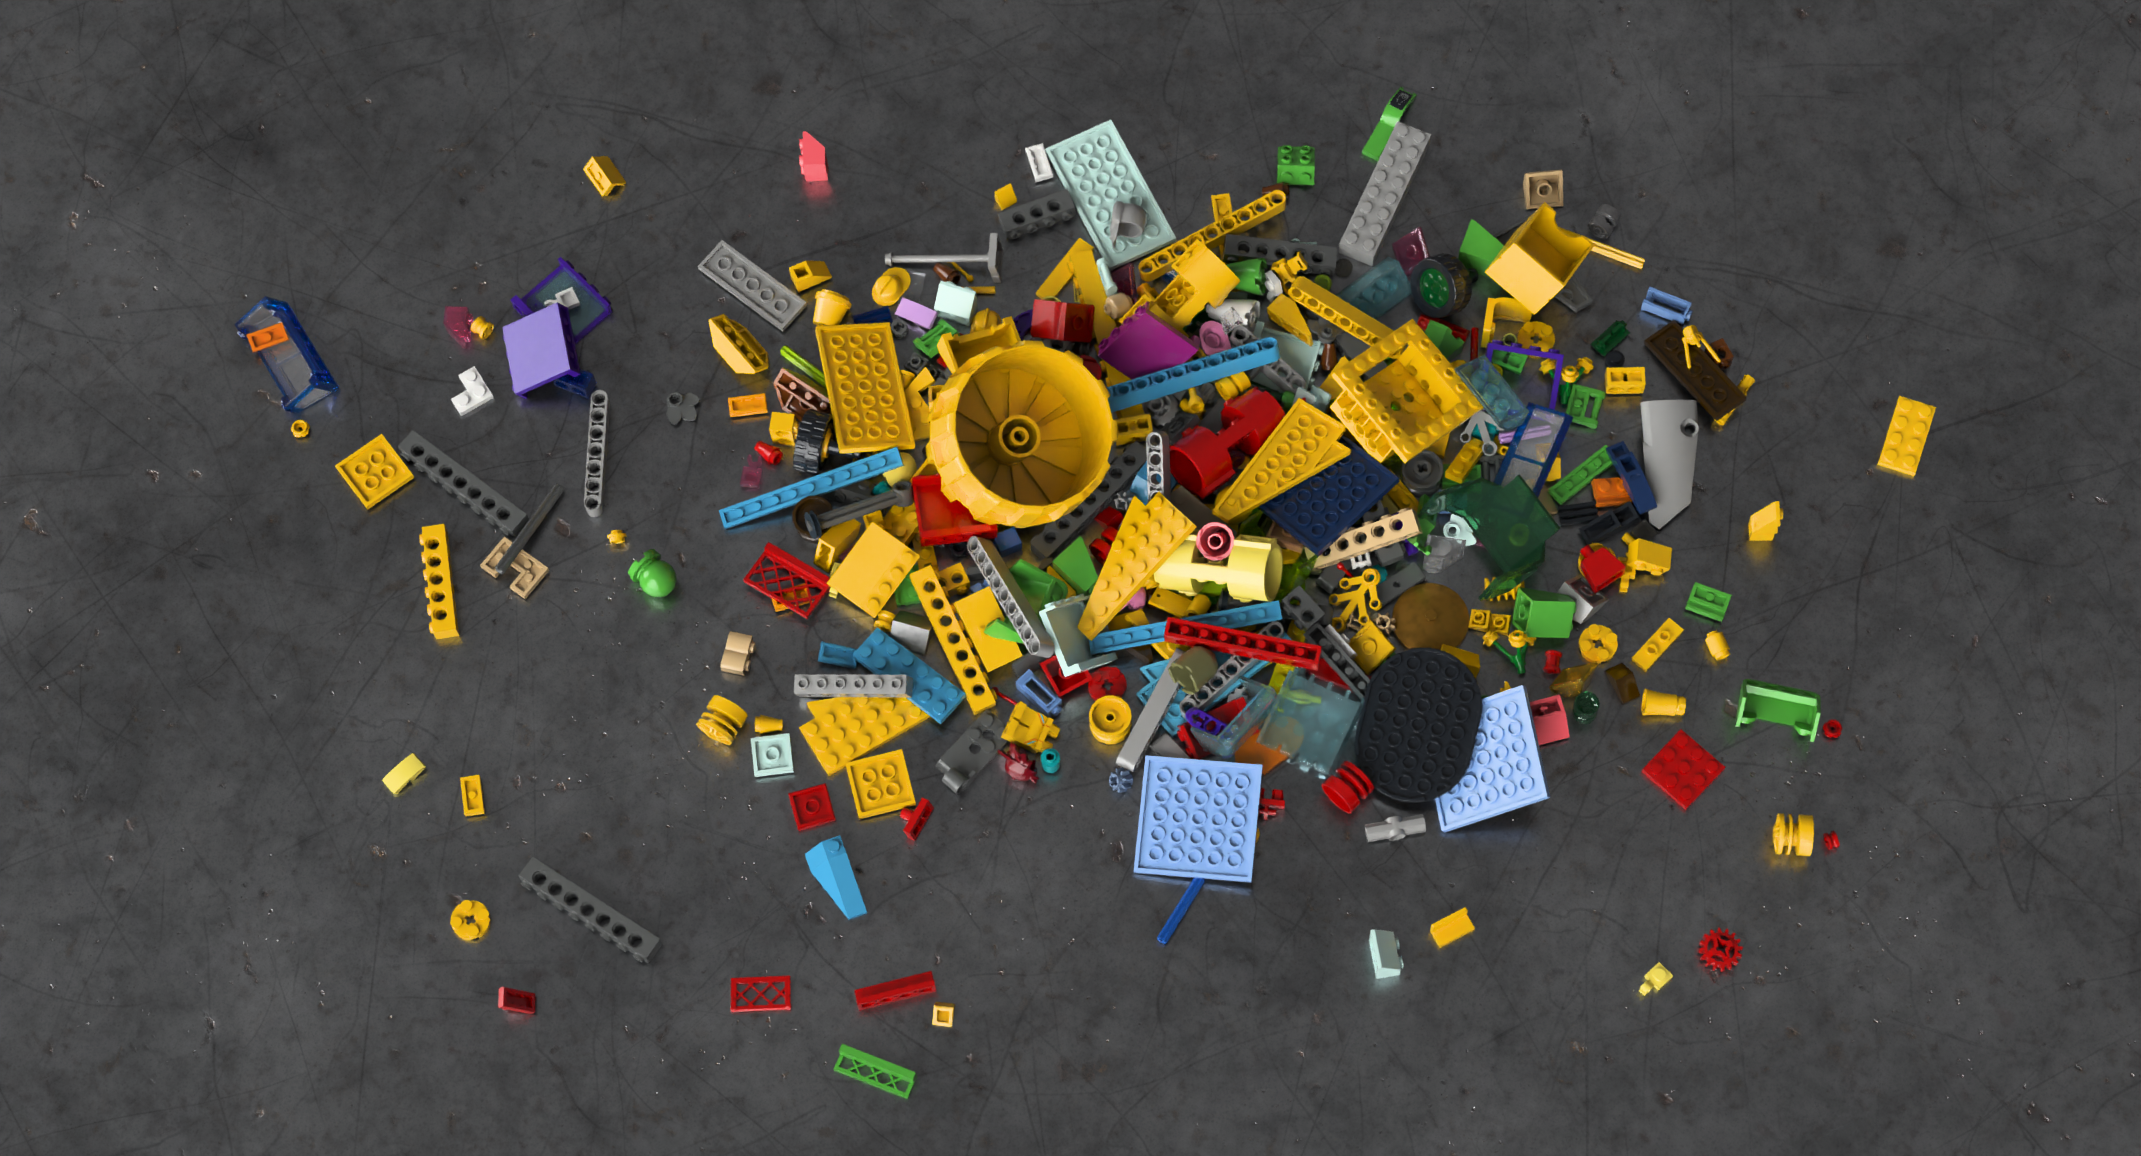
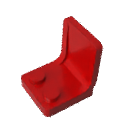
M1035 299L1033 303L1031 336L1062 341L1091 342L1095 307L1090 304Z

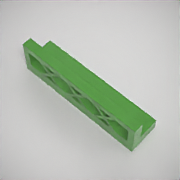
M845 1044L841 1045L839 1049L840 1055L834 1067L835 1071L906 1099L909 1098L917 1079L916 1072ZM844 1057L852 1060L854 1067L847 1070L841 1068ZM868 1066L873 1074L864 1077L860 1075L858 1069ZM883 1073L889 1074L891 1081L882 1084L878 1081L877 1076ZM901 1080L909 1082L906 1092L898 1090L895 1083Z

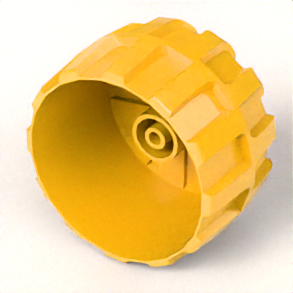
M1023 340L1010 346H996L970 358L948 378L937 395L928 416L930 421V441L925 449L928 464H935L941 476L940 490L950 502L958 500L963 506L968 508L974 520L988 525L1002 524L1005 526H1015L1016 528H1026L1050 523L1071 513L1100 485L1110 469L1108 457L1111 446L1118 440V422L1113 420L1108 402L1110 393L1103 380H1097L1083 365L1081 357L1070 350L1061 352L1045 347L1042 341Z

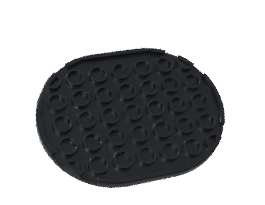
M1420 647L1393 655L1375 671L1366 689L1356 729L1355 754L1361 771L1364 772L1374 788L1380 793L1401 802H1426L1446 794L1463 778L1472 758L1482 715L1480 689L1474 675L1466 665L1445 651Z

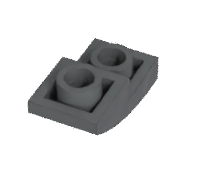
M916 352L903 365L907 371L914 373L915 377L926 367L935 381L939 377L943 378V370L930 364L928 359Z

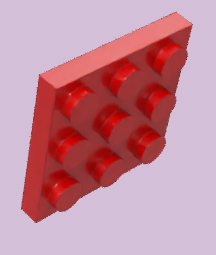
M1680 729L1641 772L1687 810L1726 767Z

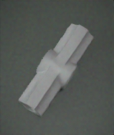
M1423 814L1404 818L1402 816H1393L1382 822L1365 824L1368 842L1383 839L1399 840L1406 837V835L1426 832Z

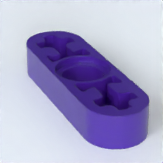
M1192 707L1186 712L1185 717L1190 725L1217 740L1230 744L1236 739L1237 733L1232 726L1197 707ZM1192 715H1198L1203 719L1202 723L1197 719L1193 720ZM1209 721L1216 722L1213 730H1207L1206 728ZM1220 729H1222L1225 732L1229 731L1230 736H1224L1221 732H1219Z

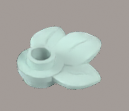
M1464 508L1455 510L1451 514L1450 521L1443 527L1444 536L1447 539L1456 540L1463 546L1473 545L1476 543V539L1472 533L1479 527L1480 520L1475 517H1466ZM1455 527L1456 532L1450 533L1449 528Z

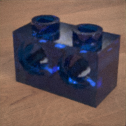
M580 369L581 374L576 377L567 374L553 380V382L559 388L589 399L596 385L594 374Z

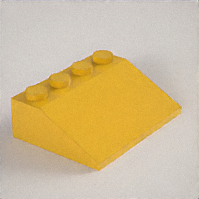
M871 522L826 584L875 618L920 556L874 522Z

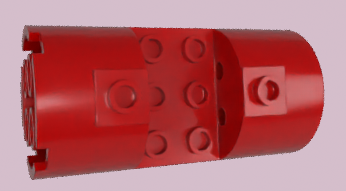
M1253 387L1234 400L1233 398L1228 399L1223 404L1224 408L1220 412L1224 428L1216 434L1202 426L1197 425L1193 429L1189 427L1182 432L1181 435L1183 437L1169 446L1170 472L1181 486L1191 494L1199 495L1203 500L1228 482L1236 473L1233 470L1231 453L1238 448L1248 455L1254 456L1285 415L1277 400L1266 390L1262 392L1258 387Z

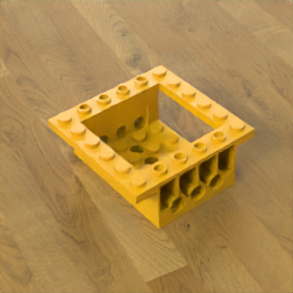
M1411 319L1334 371L1331 375L1343 389L1330 406L1331 410L1366 452L1380 464L1396 453L1404 463H1407L1486 406L1414 319ZM1405 345H1409L1402 355L1389 366L1365 382L1360 379L1361 375ZM1404 395L1410 397L1411 402H1407L1404 399ZM1391 404L1396 405L1398 411H1394L1391 408Z

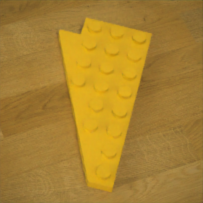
M1298 398L1212 510V514L1229 524L1349 456L1351 449L1338 442L1347 430L1346 426Z
M1160 492L1147 505L1142 503L1136 496L1133 497L1077 626L1091 641L1197 527Z

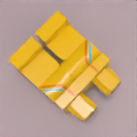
M1020 701L1015 705L1001 738L1036 754L1037 752L1042 753L1046 749H1052L1053 744L1045 741V738L1048 735L1055 739L1061 728L1053 724L1054 720L1034 711L1027 707V704Z

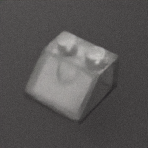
M1427 535L1426 546L1430 545L1432 550L1430 555H1424L1422 570H1426L1429 573L1443 572L1463 558L1466 540Z

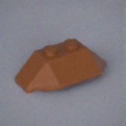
M784 367L780 370L773 385L783 410L789 414H795V418L802 421L805 412L809 409L832 414L826 389L802 374Z

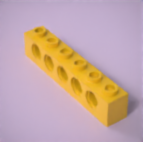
M445 524L422 527V534H419L421 546L424 545V551L421 552L423 563H426L423 575L425 581H428L425 593L426 597L430 600V604H427L428 615L432 618V622H429L430 633H433L436 639L459 636L448 530ZM439 544L436 549H430L432 545ZM435 562H441L440 565L433 567ZM443 579L440 584H434L436 580ZM439 597H445L441 602L436 601ZM442 614H446V615H447V616H446L444 619H442V620H439V619H438L439 616L442 615Z

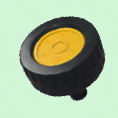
M809 409L805 412L798 430L794 448L793 467L801 472L819 475L824 469L829 454L860 460L863 452L840 454L837 440L833 439L834 423L832 414Z

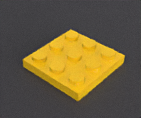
M382 434L335 465L336 469L367 510L414 478L411 471Z
M902 749L845 763L859 819L916 805Z

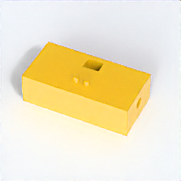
M990 586L953 603L986 673L1023 656L1016 642L993 638L984 633L987 624L991 621L999 619L1004 622L1005 620Z

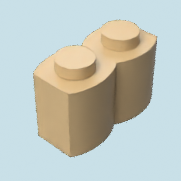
M729 632L721 661V671L744 676L745 671H749L751 660L748 659L750 653H754L756 642H753V636Z

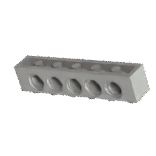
M795 674L794 694L800 697L912 698L913 678L908 675Z

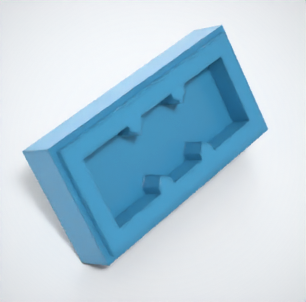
M822 641L818 662L855 669L857 661L853 658L852 654L857 649Z

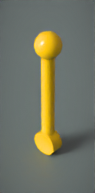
M947 262L957 268L966 277L968 282L974 280L973 275L966 273L957 263Z

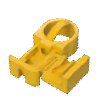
M1300 251L1297 252V256L1287 260V263L1286 259L1283 258L1271 265V270H1275L1279 276L1283 291L1287 295H1289V288L1285 284L1287 282L1293 284L1298 277L1296 275L1297 271L1301 269L1304 271L1308 268V263Z

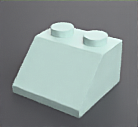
M1371 930L1369 944L1376 979L1400 975L1401 968H1404L1402 956L1398 957L1397 950L1400 949L1398 937L1395 938L1392 931Z

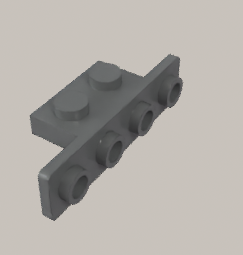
M863 480L823 494L820 497L849 505L873 497L872 491L876 484ZM886 508L881 509L883 517L886 514Z

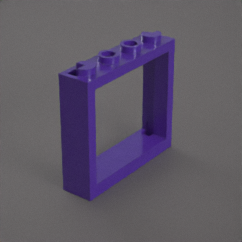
M1492 340V343H1487L1480 384V393L1483 397H1486L1493 349L1556 359L1548 414L1501 407V411L1496 413L1553 422L1564 355L1559 354L1560 350L1549 349L1548 352H1543L1541 347L1536 346L1524 349L1522 344L1511 343V346L1503 345L1504 341ZM1492 405V409L1498 410L1499 406ZM1485 406L1481 410L1484 412L1493 413L1487 406Z

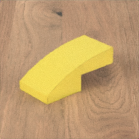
M412 753L394 767L382 781L394 794H398L410 780L414 781L426 766L415 753Z

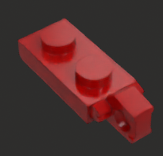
M1423 314L1420 315L1417 322L1424 331L1427 329L1430 320L1445 325L1452 330L1451 334L1456 339L1461 338L1464 343L1470 334L1468 329L1439 318L1433 319Z

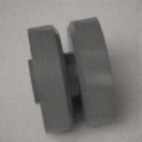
M1424 450L1407 463L1403 462L1400 475L1401 482L1414 497L1420 498L1423 494H1426L1428 497L1432 496L1441 486L1443 463L1434 452Z

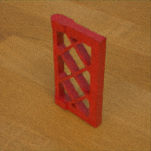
M790 975L731 978V1012L791 1010ZM785 982V987L781 991L773 985L774 983ZM768 983L761 992L753 986L754 984ZM737 984H748L741 993L737 990ZM752 987L758 995L750 1002L743 995ZM770 987L778 992L771 1001L763 995ZM780 996L785 999V1004H773ZM742 997L748 1005L737 1006V1001ZM760 997L768 1002L767 1005H753Z

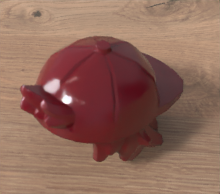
M1011 742L1009 751L1005 752L1001 749L997 751L1006 758L1005 771L1012 777L1011 779L1020 781L1032 780L1033 783H1037L1039 778L1037 776V768L1035 767L1036 760H1029L1024 748Z

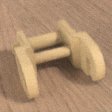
M1354 609L1349 617V623H1346L1347 630L1352 628L1360 631L1363 627L1362 625L1358 627L1351 624L1352 621L1359 623L1358 619L1354 618ZM1367 617L1362 620V623L1367 622Z

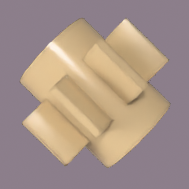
M1388 612L1386 615L1378 613L1379 617L1372 621L1384 635L1390 637L1392 630L1396 631V627L1392 625L1396 620L1395 618L1390 619Z

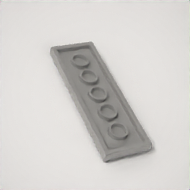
M723 240L698 265V269L782 332L807 306V302Z

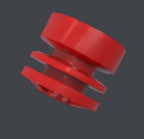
M1344 761L1341 764V768H1337L1335 771L1337 777L1330 775L1322 783L1321 787L1336 806L1344 812L1352 813L1360 805L1359 798L1366 799L1367 795L1374 790V786L1363 771L1351 762Z

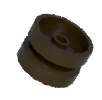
M808 496L796 504L792 513V521L799 535L805 541L818 543L819 537L813 539L809 534L805 523V512L809 513L812 510L817 516L832 511L833 508L825 498ZM831 527L821 530V534L826 533Z

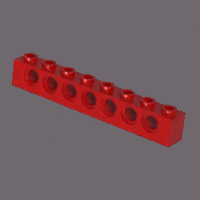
M1172 617L1167 618L1164 632L1165 642L1191 647L1203 646L1212 651L1318 671L1322 653V646Z

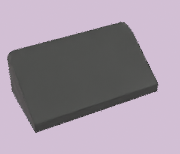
M1028 652L1012 663V670L1020 678L1028 669L1033 673L1041 668L1039 662L1047 658L1032 655Z

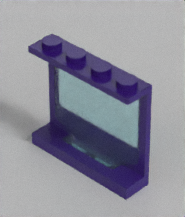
M560 257L558 258L560 266L523 298L520 299L515 295L511 302L513 308L523 317H526L546 308L544 302L549 299L555 300V294L572 287L580 302L579 306L569 310L574 342L576 344L612 313L611 302L606 296L602 297L599 295L598 289L593 284L589 285L586 282L585 276L581 272L577 273L570 261H564Z

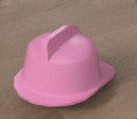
M1208 321L1201 326L1199 330L1200 346L1207 356L1231 349L1227 331L1222 324L1216 321Z

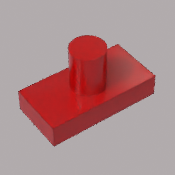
M923 797L915 811L904 807L900 813V818L908 821L903 831L913 841L917 839L934 810L930 801Z
M501 987L499 988L498 1008L526 1014L535 1013V993Z

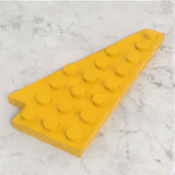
M837 697L807 702L806 704L815 718L800 726L799 730L827 775L831 776L845 768V763L862 758L928 719L930 716L907 698Z

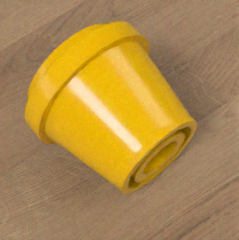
M826 289L816 292L813 323L817 326L839 325L846 312L851 309L852 304L849 302V298Z

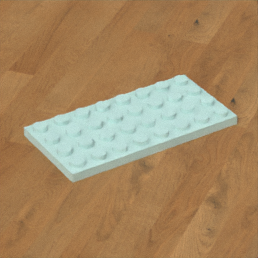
M1112 120L1045 149L1064 188L1068 189L1074 206L1102 258H1107L1109 271L1176 242L1172 229ZM1121 201L1141 206L1147 216L1144 232L1141 236L1135 238L1117 236L1116 246L1113 248L1112 241L1110 240V225L1114 203Z

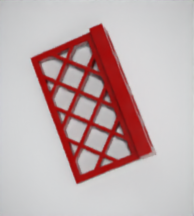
M768 542L764 547L765 551L745 576L743 582L808 619L825 594L829 593L831 586L826 583L830 577ZM767 558L773 562V567L762 568V562ZM786 569L789 571L790 576L779 578L777 570ZM775 571V579L765 580V572ZM762 574L763 581L754 582L750 580L753 575ZM802 578L805 580L806 585L794 587L793 579ZM791 580L792 588L781 590L780 582ZM777 583L779 590L771 592L767 590L766 585ZM817 587L822 590L819 595L810 596V588ZM807 589L808 597L797 599L796 591ZM793 592L795 600L786 601L783 599L782 594ZM809 601L810 607L807 612L799 608L798 603Z

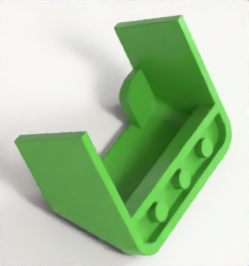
M1744 679L1736 714V726L1740 727L1741 723L1750 724L1756 718L1792 725L1798 731V734L1803 736L1810 735V742H1814L1821 715L1820 695L1797 688L1753 679Z

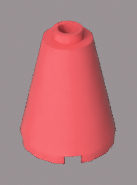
M1210 522L1199 530L1196 544L1198 550L1205 558L1212 561L1222 560L1230 555L1235 537L1232 530L1224 523Z

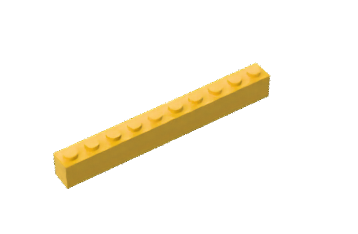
M1089 249L1071 254L1070 262H1067L1070 273L1074 272L1073 284L1075 289H1079L1080 295H1078L1080 304H1090L1095 307L1092 339L1095 338L1096 344L1094 348L1096 355H1098L1100 342L1111 335V332L1116 328L1114 319L1106 315L1104 311L1107 296L1092 250ZM1103 359L1099 361L1102 372H1106L1107 375L1105 378L1107 387L1131 380ZM1142 403L1115 411L1117 419L1145 414Z

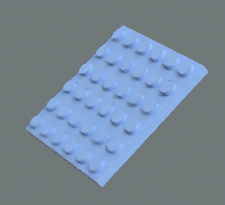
M1521 685L1482 699V715L1469 767L1463 778L1452 790L1435 799L1443 832H1448L1550 798L1526 686Z
M1146 755L1134 873L1252 883L1263 765Z

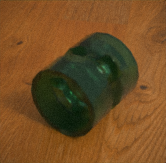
M1587 691L1578 694L1572 708L1573 718L1581 724L1593 722L1598 714L1599 698L1594 693Z

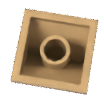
M1562 170L1525 173L1523 190L1526 209L1539 208L1544 202L1550 207L1564 206Z

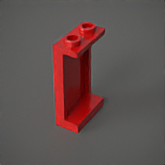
M1244 697L1233 699L1207 712L1236 730V739L1230 744L1217 740L1188 722L1177 726L1179 729L1177 735L1181 742H1185L1187 747L1185 749L1186 754L1191 759L1197 760L1259 732ZM1199 716L1193 718V720L1197 719L1202 723L1203 719H1201ZM1209 721L1206 726L1207 730H1213L1216 722ZM1220 729L1219 732H1221L1224 736H1230L1229 731L1225 732L1222 729Z

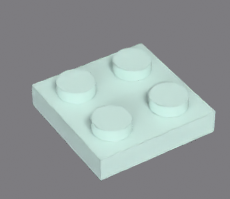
M789 733L751 738L755 777L794 772Z

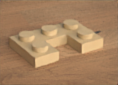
M503 537L482 562L481 568L497 578L500 573L496 571L495 566L513 542ZM522 549L510 565L520 572L510 585V589L526 599L549 572V568Z

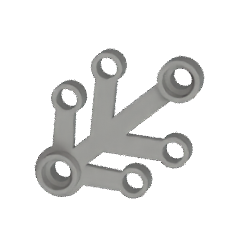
M1470 386L1493 413L1501 411V404L1498 401H1491L1481 396L1480 390L1477 387ZM1498 404L1499 409L1493 410L1492 405ZM1479 411L1470 418L1465 431L1460 434V440L1462 443H1469L1471 441V434L1477 424L1484 442L1482 451L1486 456L1491 457L1497 453L1498 449L1496 443L1491 441L1484 421L1496 426L1499 431L1506 430L1508 424L1504 419H1498L1483 411ZM1499 422H1504L1505 427L1499 428ZM1464 434L1469 435V439L1467 441H1464L1462 439V436ZM1488 446H1492L1494 448V450L1490 453L1486 451V448Z

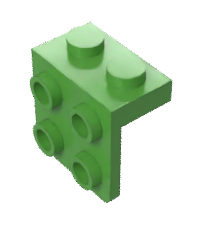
M1307 145L1301 147L1279 146L1277 184L1284 182V184L1314 185L1315 148Z

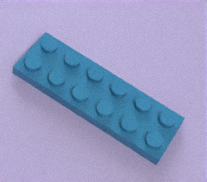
M878 627L852 654L856 661L875 675H908L913 678L912 698L907 699L940 724L947 719L966 697V693Z

